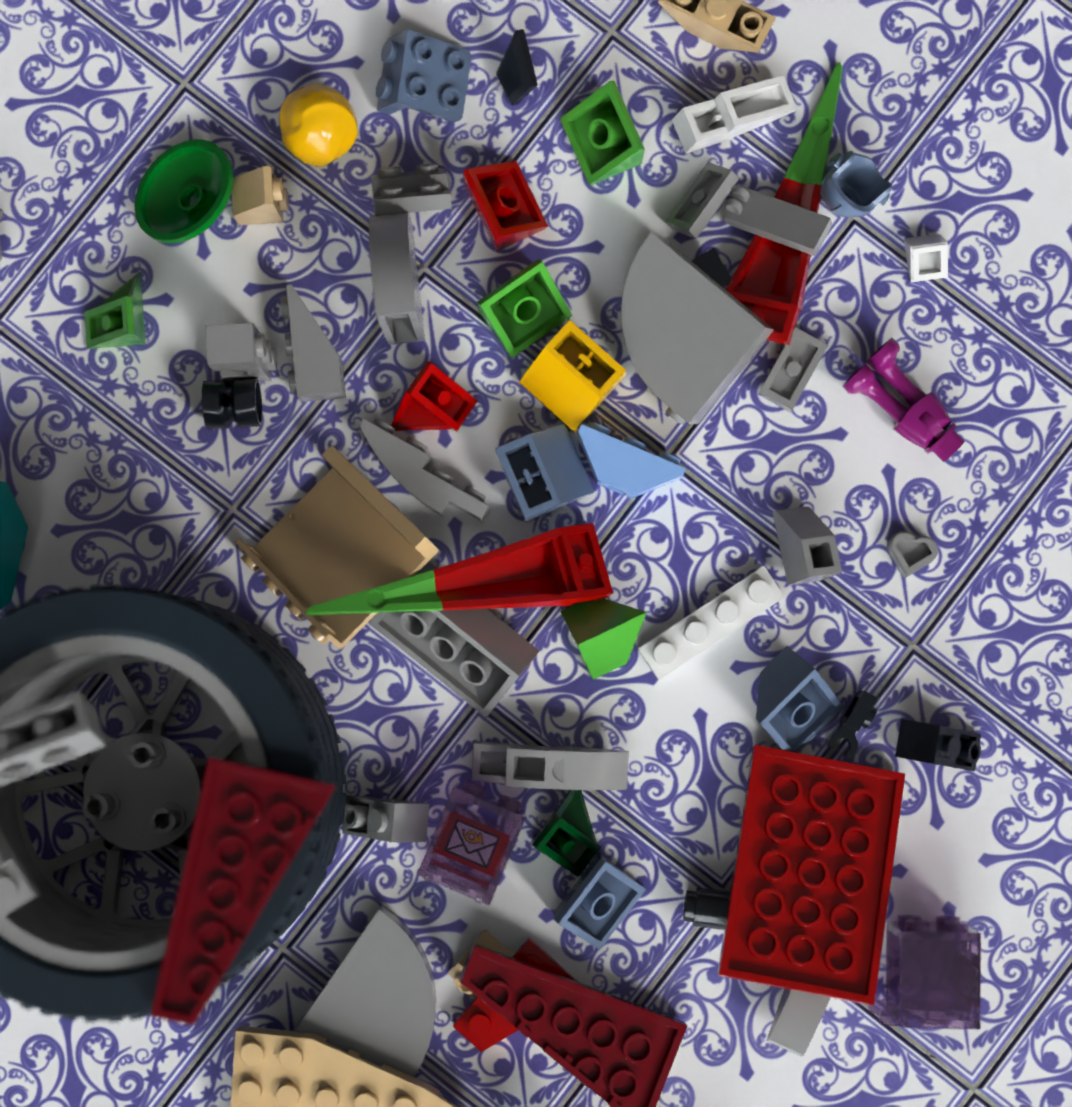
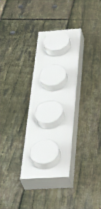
M762 566L639 647L638 651L656 678L660 680L785 596L765 566Z

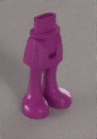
M890 338L865 361L866 364H863L846 380L842 387L850 394L861 393L871 398L896 422L893 427L894 431L913 444L925 449L924 451L927 454L933 451L945 462L965 441L954 431L957 426L955 423H952L933 392L924 393L900 370L896 363V356L900 346L894 338ZM873 371L889 382L910 406L907 408L894 398L876 380Z

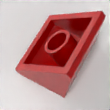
M517 161L467 168L463 171L464 186L496 252L548 227Z

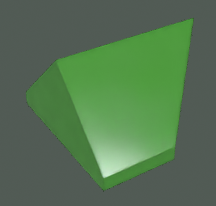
M140 272L98 307L84 312L87 348L97 349L146 344Z
M608 599L579 602L561 611L592 679L627 664L646 616V611Z

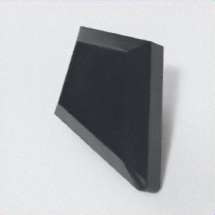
M523 29L515 30L496 71V75L512 105L519 104L538 85Z

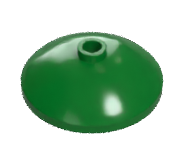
M200 139L178 143L163 152L149 166L136 192L134 209L140 228L158 242L175 244L190 240L212 226L224 211L233 186V168L226 153L214 143Z

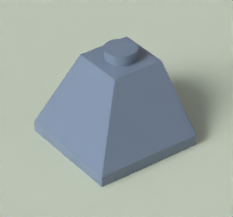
M788 646L760 672L756 720L781 750L799 753L844 708V705L817 670Z

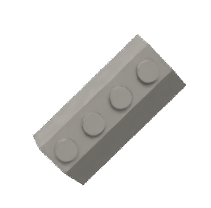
M428 561L415 575L437 569V567ZM488 609L377 613L369 622L484 717L491 713L540 652Z

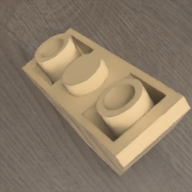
M658 0V4L688 33L720 49L759 53L776 19L775 16L742 0Z

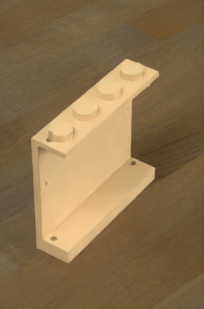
M331 445L321 456L333 468L254 547L244 543L240 538L235 543L245 552L240 557L242 561L255 573L260 569L264 572L266 577L262 582L276 596L279 597L283 593L289 599L285 604L289 611L300 621L306 617L312 623L308 631L321 644L324 645L329 640L341 650L377 613L305 614L306 610L312 605L415 576L439 550Z

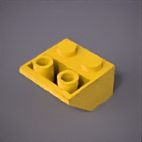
M569 320L543 348L523 375L519 384L575 433L580 425L586 421L624 379L626 369Z

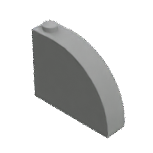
M404 212L370 216L369 247L375 314L388 345L425 341L413 225L410 214Z
M651 232L637 251L625 280L621 303V324L628 354L641 379L668 406L666 413L681 425H684L685 422L688 424H699L774 329L662 236Z
M380 906L301 1020L295 1032L318 1034L327 1038L326 1043L346 1052L349 1049L361 1053L360 1058L382 1067L385 1064L414 1077L428 1051L434 1030L436 989L432 969L421 944L398 916L385 906Z

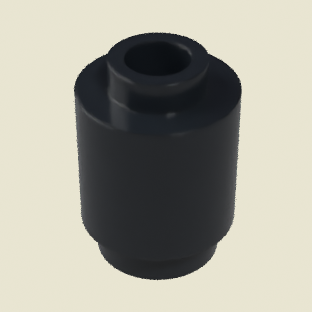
M696 887V891L686 890L683 921L692 922V926L724 930L730 891Z

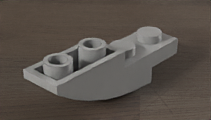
M375 418L373 423L365 419L362 420L360 427L372 450L392 477L409 494L442 517L451 504L483 522L490 510L489 505L484 503L486 496L469 486H466L464 491L451 485L453 481L451 476L436 468H433L431 473L426 471L432 461L430 455L425 453L428 448L426 445L409 436L406 441L392 435L395 431L392 426Z
M476 741L473 743L472 781L502 783L508 787L537 789L626 790L629 751L562 745L546 747Z

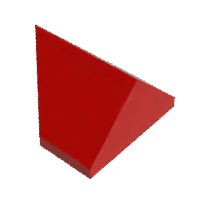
M427 361L405 392L391 426L395 431H458L478 401L434 364Z

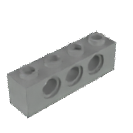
M80 691L0 720V786L106 746L96 708Z

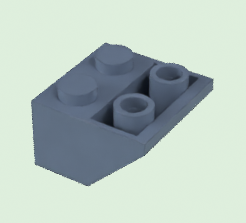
M565 424L530 433L495 448L497 458L525 522L595 493Z

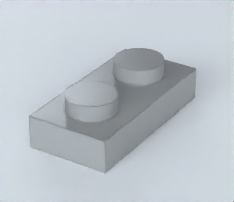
M707 162L666 219V224L673 231L697 239L739 178L731 169Z
M795 327L790 345L783 347L758 395L791 412L828 345Z

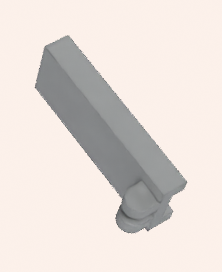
M743 186L735 187L732 192L733 198H729L725 205L726 212L723 216L725 224L815 257L832 227L830 217Z

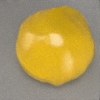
M312 84L301 87L290 93L281 105L279 124L282 143L286 149L304 164L317 167L326 166L345 155L357 139L358 125L354 110L345 96L331 86Z

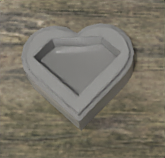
M899 531L891 535L887 541L888 553L903 578L930 564L938 554L936 542L928 536L916 538L908 531Z

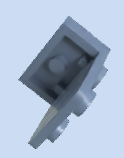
M406 29L388 38L381 52V59L384 63L382 76L376 86V97L378 98L376 111L390 115L404 108H409L450 122L460 121L463 117L471 53L465 48L410 29Z

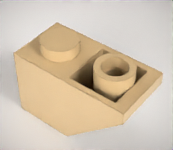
M262 166L233 178V217L239 225L283 223V211L289 210L287 188H283L282 178L276 177L271 166Z

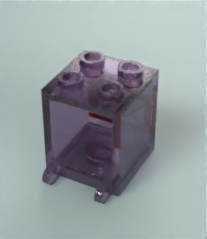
M466 779L463 785L459 783L454 785L417 875L423 877L428 882H435L475 899L480 904L490 905L526 819V811L521 810L522 802L503 794L497 800L485 794L486 787ZM470 802L503 816L501 825L465 811L468 803Z
M898 915V921H887L886 999H875L874 1005H868L869 1011L873 1015L878 1016L879 1021L885 1026L980 1029L981 933L969 927V922L960 921V917L939 915L936 916V922L921 920V916Z

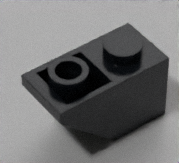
M901 719L895 757L975 771L976 762L981 754V734Z

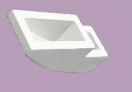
M784 75L724 91L715 99L684 107L672 119V122L686 154L759 128L797 110Z

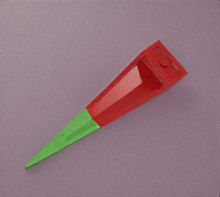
M840 62L835 65L802 141L774 198L816 213L819 211L821 182L825 176L843 71ZM755 235L726 290L774 329L766 339L767 341L790 345L799 312L802 310L811 255Z
M588 523L559 527L447 566L312 605L306 610L305 614L327 615L571 606L573 603L608 598L613 594L594 524Z

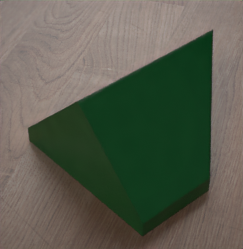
M570 790L532 838V845L577 877L600 850L601 846L597 844L582 790Z

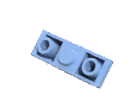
M591 422L589 427L583 424L580 425L577 436L596 483L602 487L633 499L680 480L685 473L686 468L679 465L681 460L671 454L660 452L656 456L645 451L646 445L630 437H625L624 441L611 437L610 429Z

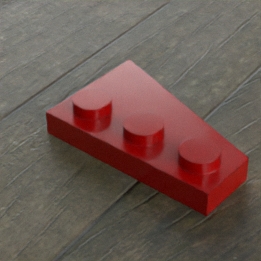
M530 937L512 956L518 960L579 982ZM478 997L472 1001L453 1023V1027L481 1052L518 1031L514 1025Z

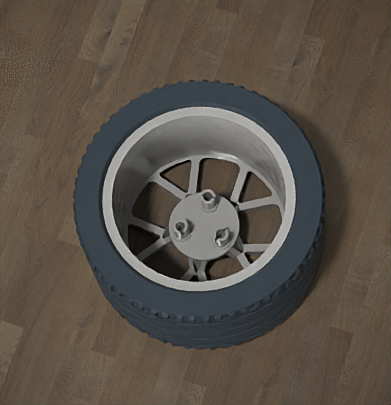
M92 585L89 589L75 587L61 592L46 594V599L33 598L17 608L12 607L4 611L5 616L0 618V720L63 697L88 678L98 673H106L113 679L138 726L129 735L108 744L96 757L89 752L74 758L79 764L77 770L29 781L20 778L0 786V829L39 892V895L3 918H0L1 998L5 1000L11 998L21 1003L20 1007L28 1010L33 1007L40 1009V1014L50 1016L55 1014L64 1016V1019L72 1021L78 1017H84L85 1022H96L97 1020L120 1022L128 1016L130 1020L150 1016L172 918L140 920L122 918L117 915L124 850L150 851L162 847L178 850L181 880L208 760L211 757L225 760L241 741L250 766L337 784L333 794L216 988L218 989L245 969L295 922L306 909L308 902L317 893L327 874L326 868L333 861L337 843H339L341 836L338 833L339 826L344 821L346 793H343V784H346V775L343 764L344 755L339 753L338 744L341 743L340 737L337 735L332 714H328L325 706L328 705L325 698L322 697L313 678L308 679L304 673L306 671L305 667L297 661L287 648H282L275 637L268 634L255 623H249L246 621V618L206 602L141 587ZM161 662L178 670L152 715L124 667L125 664ZM191 679L203 687L219 703L235 727L209 758H191L179 744L167 738L165 724ZM84 782L82 811L90 819L101 837L53 859L43 860L39 858L28 835L29 831L26 828L23 816L22 801L24 797L34 792ZM105 851L107 856L101 906L95 909L70 894L54 879L53 874L97 852Z

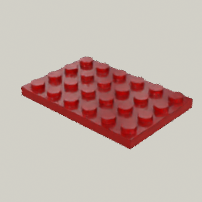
M760 745L753 747L717 976L866 1005L875 1004L906 773Z

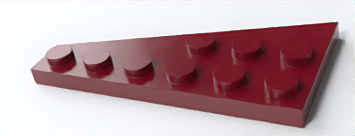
M209 758L150 1016L188 1025H194L333 794L337 784L218 758Z
M473 943L459 977L461 984L495 1012L502 1015L518 1031L536 1043L546 1054L586 1087L598 1094L611 1107H656L688 1026L684 1021Z

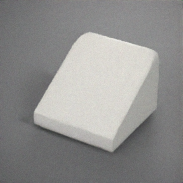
M934 234L906 238L904 240L911 282L948 277L947 241L942 235Z

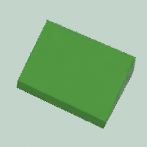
M615 81L606 83L560 118L589 185L596 184L642 164L645 148Z
M540 258L477 301L479 314L511 358L573 316Z

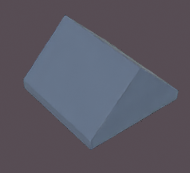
M599 852L553 912L554 921L601 950L645 892L646 888Z

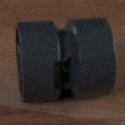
M258 378L236 379L233 385H229L226 380L203 381L202 411L206 428L208 430L230 428L232 422H235L240 428L261 426L263 407ZM231 402L232 407H227V403Z

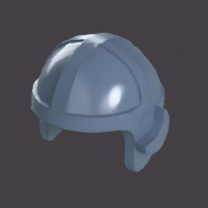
M849 151L845 155L837 153L828 162L827 166L830 169L821 182L820 192L825 204L833 214L845 218H854L867 215L878 203L883 206L889 199L892 184L883 179L871 158Z

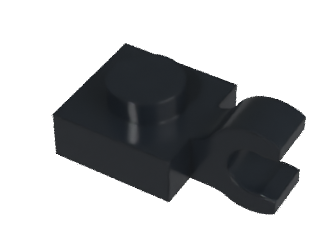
M858 690L839 721L840 725L828 737L826 745L833 748L838 739L844 738L848 742V748L843 756L849 759L853 757L858 749L855 733L860 730L861 726L867 728L874 719L877 709L873 706L878 698L866 691Z

